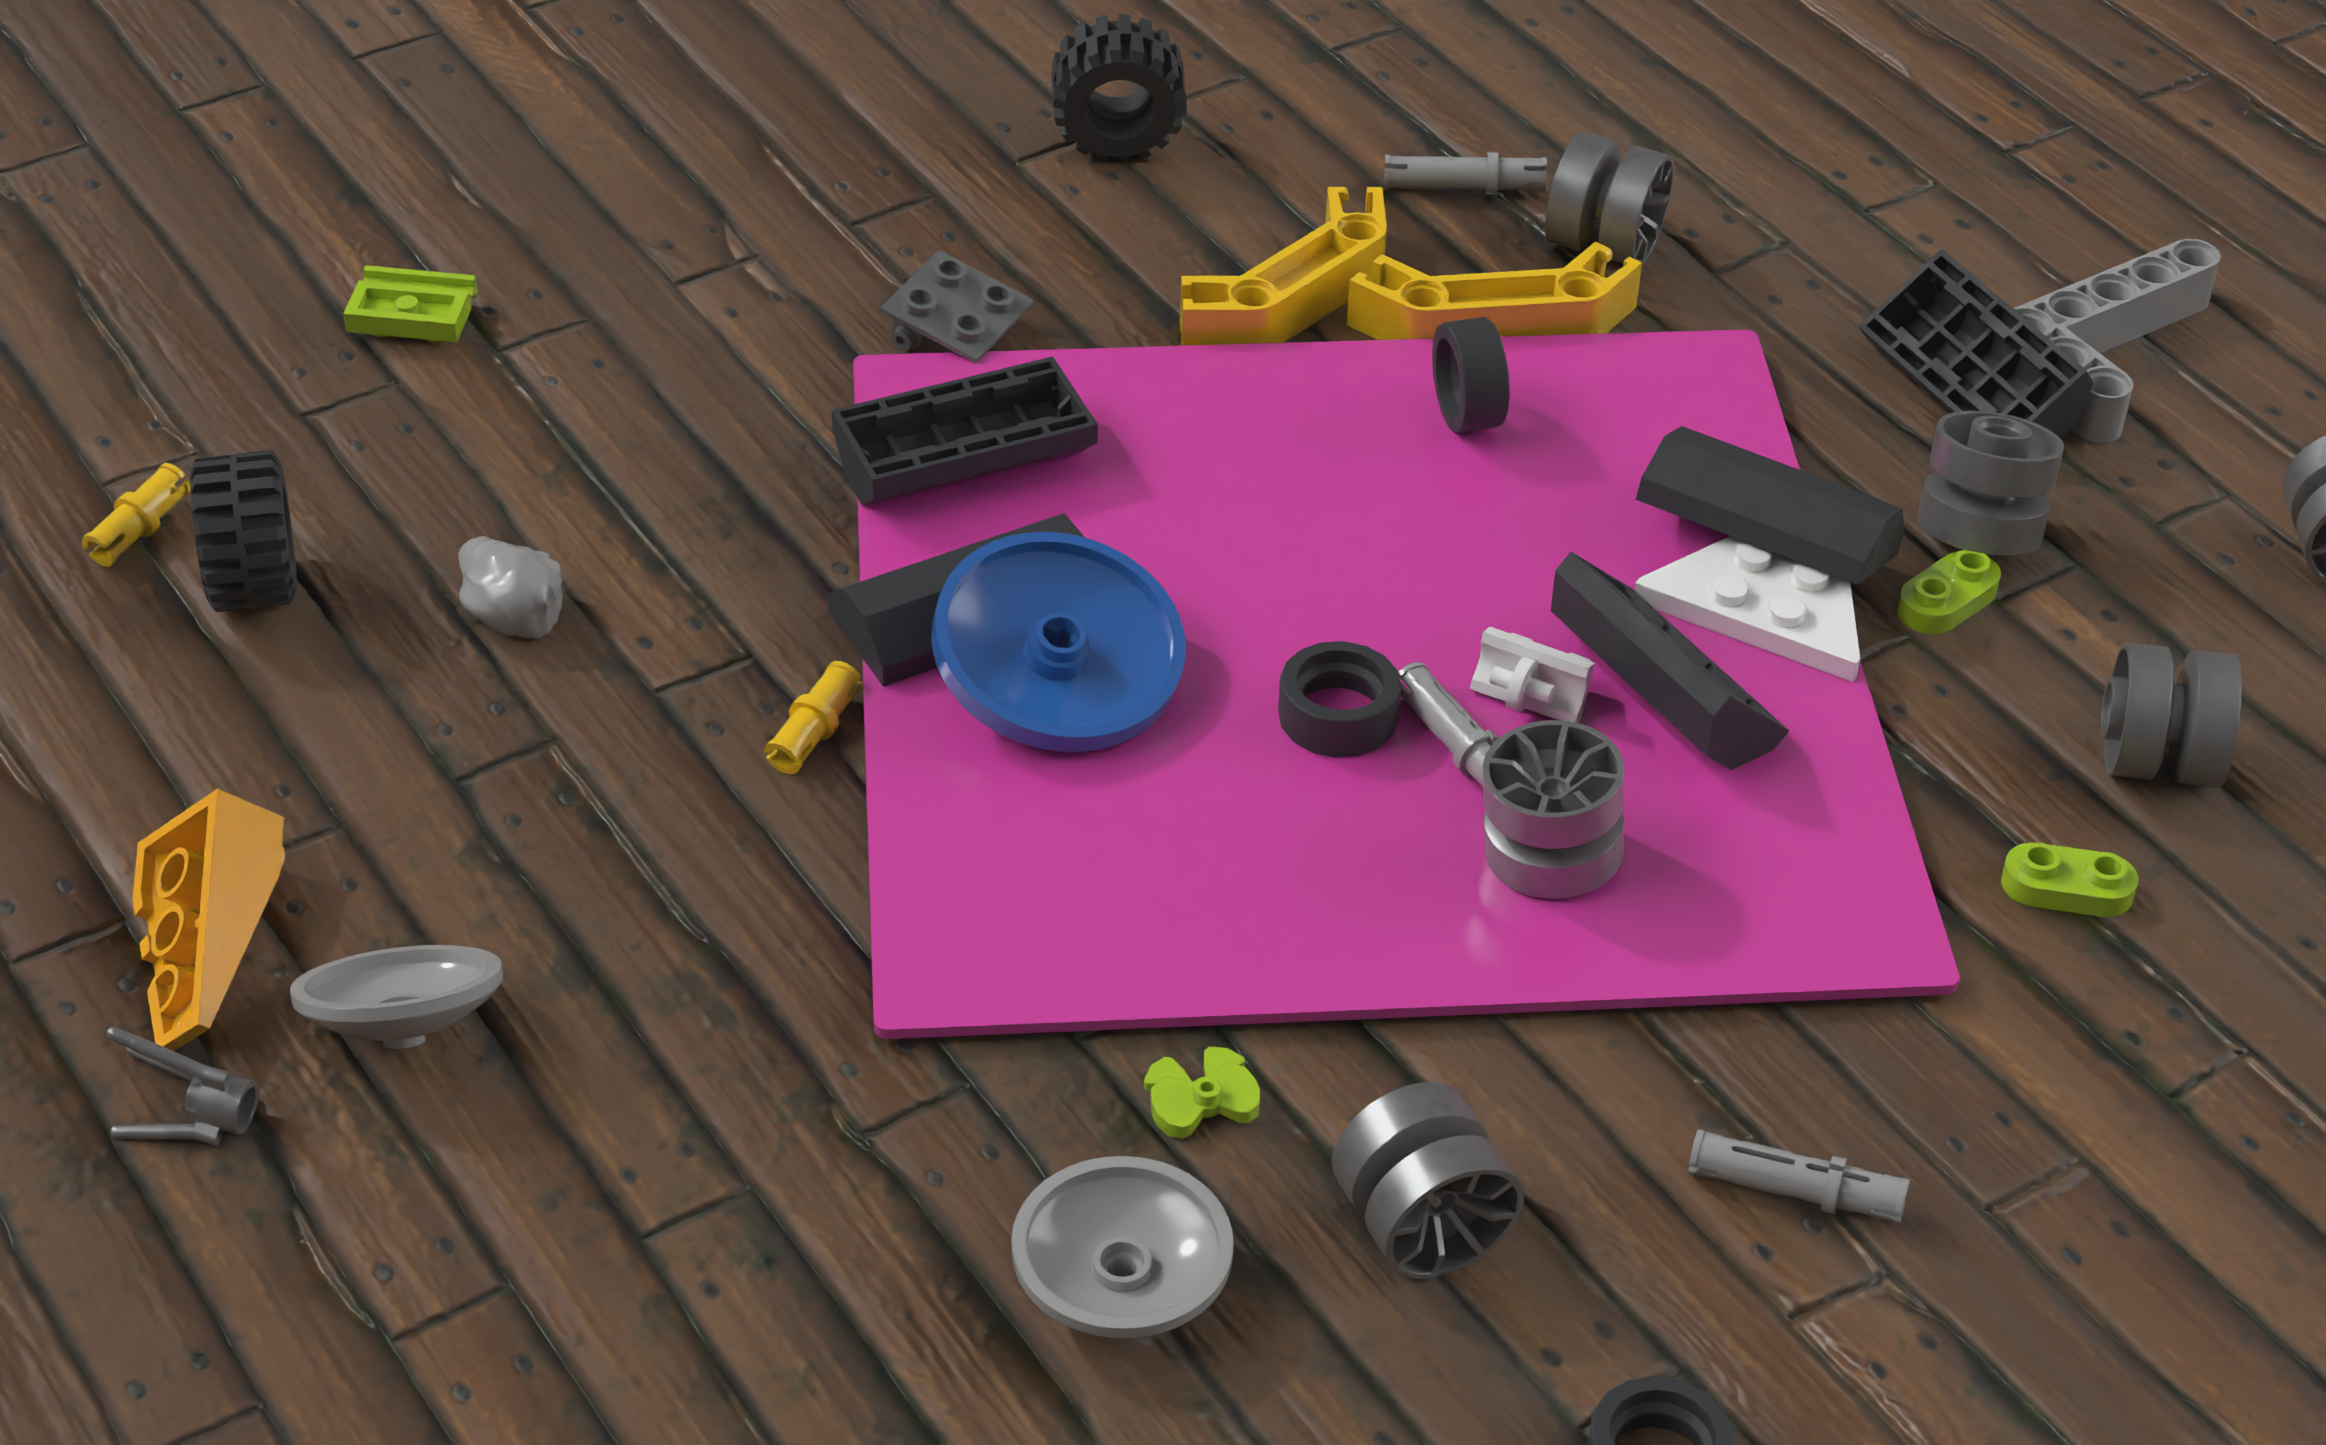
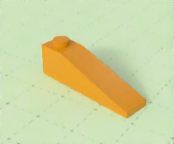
M218 788L142 839L137 845L132 900L135 916L145 919L148 928V934L139 943L141 957L143 960L153 963L155 977L147 991L156 1044L172 1051L177 1050L210 1029L279 878L285 859V850L282 846L284 817Z

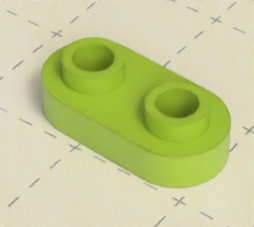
M1968 550L1952 552L1903 585L1897 609L1898 616L1907 627L1920 633L1941 634L1948 632L1995 599L2001 577L2000 568L1993 559L1984 553Z
M2024 843L2015 846L2008 852L2001 876V884L2004 891L2013 900L2026 906L2099 917H2114L2125 913L2132 906L2138 885V874L2129 862L2113 853L2045 843Z

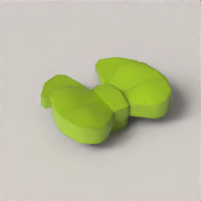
M1208 1047L1204 1050L1205 1077L1198 1078L1193 1082L1185 1070L1173 1058L1163 1057L1153 1063L1145 1076L1144 1088L1146 1091H1151V1113L1156 1125L1168 1137L1183 1139L1192 1135L1203 1117H1213L1218 1115V1113L1238 1123H1251L1259 1116L1260 1088L1255 1077L1245 1067L1243 1056L1228 1048Z

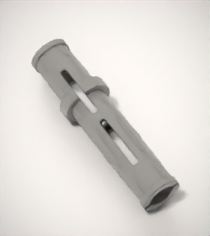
M1487 152V157L1390 156L1385 154L1384 190H1390V188L1486 190V195H1497V190L1546 192L1547 157L1498 158V152Z
M1413 662L1406 665L1398 672V675L1409 688H1406L1400 681V697L1409 704L1418 717L1453 754V764L1467 777L1471 774L1483 787L1484 758L1489 748L1498 739V736L1490 729H1487L1485 732L1459 702L1438 682L1437 678L1424 663Z
M1698 1129L1694 1139L1688 1174L1724 1180L1737 1185L1820 1204V1210L1823 1212L1835 1214L1837 1209L1874 1216L1875 1218L1891 1221L1896 1224L1901 1223L1910 1179L1882 1175L1848 1166L1846 1158L1832 1156L1831 1161L1815 1157L1811 1158L1760 1144L1722 1137V1135Z

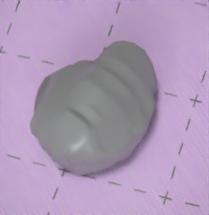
M486 536L468 540L458 553L460 569L463 575L459 599L471 622H478L480 620L506 636L516 635L523 638L538 639L550 633L553 625L558 621L562 608V572L560 564L550 559L549 554L546 552L534 551L524 546H515Z

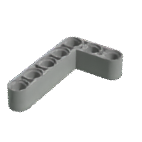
M2198 239L2179 240L2013 308L2087 370L2094 383L2079 422L2071 429L2077 436L2094 443L2113 442L2121 436L2134 385L2132 379L2124 371L2101 355V353L2207 308L2221 259L2220 252L2215 246Z

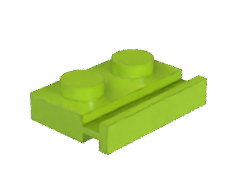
M365 266L363 270L364 279L358 281L343 313L346 332L370 334L375 337L394 336L425 339L430 342H458L472 309L471 300L472 298L476 299L478 295L476 275Z

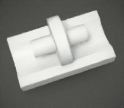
M1488 627L1482 635L1480 658L1470 689L1503 700L1507 709L1518 713L1526 708L1557 720L1578 723L1582 717L1595 663L1571 652L1568 654L1533 642L1532 639L1512 632L1510 634L1493 627Z

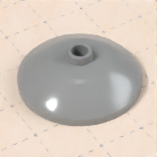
M455 945L398 947L357 954L318 966L298 977L292 983L290 993L293 1008L308 1021L349 1038L383 1041V1045L386 1048L403 1049L422 1044L426 1040L425 1035L446 1029L458 1023L486 1002L501 984L503 971L502 963L498 956L478 948Z
M1109 1156L1090 1159L1068 1166L1045 1179L1031 1192L1022 1204L1014 1222L1012 1231V1261L1018 1281L1033 1303L1053 1319L1068 1327L1092 1335L1112 1338H1137L1163 1333L1179 1327L1209 1307L1218 1297L1229 1277L1233 1260L1234 1241L1230 1220L1224 1207L1211 1190L1201 1181L1177 1167L1153 1159L1132 1156Z

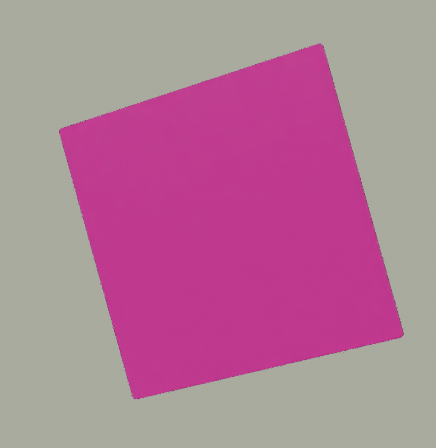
M1751 330L1503 336L1500 338L1506 354L1510 386L1509 410L1505 422L1498 427L1455 433L1448 427L1437 400L1432 368L1433 339L988 351L977 363L955 352L877 354L856 357L853 360L854 404L1054 357L1098 424V443L1082 451L861 505L857 498L860 582L1065 513L1084 537L1101 542L1127 555L1144 567L1160 583L1179 613L1186 640V657L1182 675L1176 692L1161 717L1148 729L1126 742L1100 750L1085 752L1045 750L1025 745L997 733L972 716L957 701L943 681L938 668L883 687L862 659L875 1034L883 1039L1932 996L1950 995L1956 992L1960 975L1861 661L1859 662L1857 677L1854 682L1658 611L1789 730L1788 734L1773 751L1730 770L1707 757L1550 611L1555 570L1570 552L1575 553L1634 590L1635 583L1640 577L1730 537V535L1635 500L1641 477L1663 437L1680 426L1800 470L1758 335ZM1488 627H1493L1510 634L1513 632L1530 638L1533 642L1590 659L1595 665L1582 717L1578 723L1589 726L1607 736L1617 746L1624 761V854L1617 872L1606 883L1595 890L1569 898H1539L1523 894L1508 887L1494 875L1486 860L1484 839L1485 809L1482 785L1471 774L1467 777L1453 764V754L1418 717L1409 704L1400 697L1399 718L1393 736L1378 749L1359 756L1331 757L1310 752L1294 743L1281 728L1278 714L1279 684L1286 661L1301 649L1317 643L1346 641L1368 646L1385 655L1398 672L1410 663H1424L1437 678L1438 682L1459 702L1485 732L1487 729H1490L1500 738L1508 731L1519 726L1557 719L1526 708L1520 713L1509 710L1505 706V701L1470 689L1480 658L1482 635ZM1400 679V681L1403 683V685H1404L1406 688H1409V687L1403 682V680ZM1344 688L1321 689L1306 696L1307 699L1322 707L1336 710L1357 709L1373 702L1370 698L1357 691Z

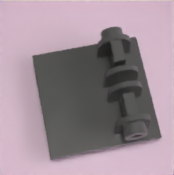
M938 250L880 307L879 312L893 319L891 342L897 349L901 351L915 350L923 343L924 336L968 360L977 363L1034 304V300L963 263L959 259Z

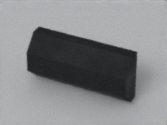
M1943 249L1939 250L1858 326L1869 341L1951 413L1987 411L2011 415L2041 425L2061 439L2079 422L2094 383L2087 370Z
M1054 357L832 409V429L845 477L861 505L1082 451L1098 443L1097 422Z
M1680 426L1663 437L1641 477L1635 499L1855 584H1860L1898 554L1904 535L1903 508L1684 426Z
M1062 513L838 589L828 594V613L884 687L937 668L931 637L938 598L951 572L969 554L992 541L1021 533L1058 532L1084 537V535L1068 516Z
M1570 552L1555 570L1550 611L1707 757L1732 770L1773 751L1788 734L1789 730L1631 587L1573 552Z

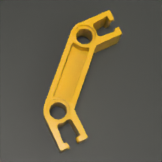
M1328 187L1325 224L1241 276H1181V346L1284 343L1348 302L1350 279L1359 272L1370 276L1371 282L1373 261L1380 255H1385L1387 224L1382 187H1367L1365 213H1344L1342 210L1343 201H1349L1348 189L1346 187Z
M1594 242L1564 268L1429 276L1382 254L1373 261L1371 282L1370 276L1359 272L1350 279L1346 325L1377 340L1433 339L1437 327L1442 323L1486 317L1493 322L1500 337L1606 334L1636 308L1642 262L1628 257L1624 260L1621 269L1605 278L1606 263L1612 259V250Z

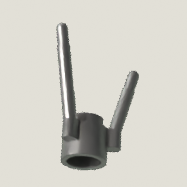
M110 1027L107 1030L108 1039L125 1046L126 1052L130 1056L191 1081L185 1097V1112L194 1115L196 1119L195 1124L115 1125L110 1131L114 1139L197 1140L217 1146L223 1131L240 1135L249 1127L259 1097V1086L256 1080L203 1065L117 1027Z

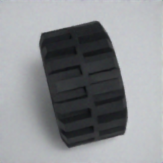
M1119 14L1118 20L1108 21L1107 15L1096 17V25L1090 27L1084 22L1075 27L1076 37L1066 35L1060 43L1061 52H1055L1052 61L1053 112L1056 126H1061L1063 138L1068 143L1076 141V150L1082 154L1087 155L1091 151L1096 152V160L1108 162L1109 156L1119 157V162H1130V156L1139 154L1141 159L1151 156L1152 147L1154 146L1163 149L1170 143V133L1178 134L1180 131L1182 117L1186 116L1187 110L1183 61H1181V52L1176 42L1170 43L1169 33L1162 27L1153 31L1152 21L1141 17L1138 23L1131 22L1130 15ZM1116 80L1131 81L1142 86L1137 92L1123 97H1110L1095 91L1099 86Z
M273 450L196 458L190 474L191 507L200 575L207 601L215 612L292 604L297 591L296 560L288 495L280 460Z

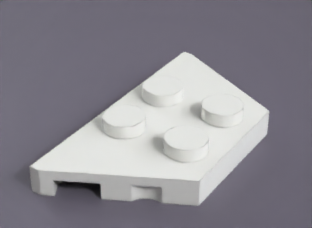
M1730 536L1646 574L1635 583L1634 591L1657 611L1854 682L1857 677L1860 653L1850 581Z

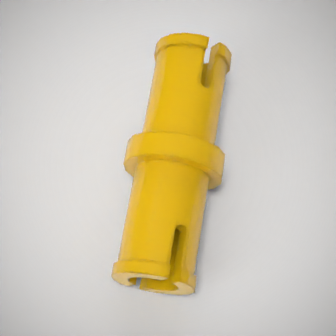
M164 463L135 492L127 491L115 501L114 511L91 532L83 536L82 546L84 550L90 549L95 543L99 544L97 548L88 554L90 558L102 566L109 567L138 538L151 536L159 528L160 518L181 498L190 493L189 480H184L179 486L174 485L185 476L184 472L171 463Z
M842 661L831 662L811 691L796 698L789 709L790 718L764 748V753L768 754L766 759L772 767L785 774H796L819 741L831 738L839 726V715L863 687V682H859L862 677L854 667Z

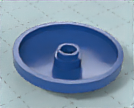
M1030 532L1011 535L992 541L969 554L956 566L943 585L932 623L931 640L936 665L943 681L957 701L972 716L997 733L1028 746L1052 751L1085 752L1100 750L1121 744L1141 734L1153 725L1169 706L1180 681L1186 657V640L1179 613L1160 583L1144 567L1120 551L1101 542L1066 533Z

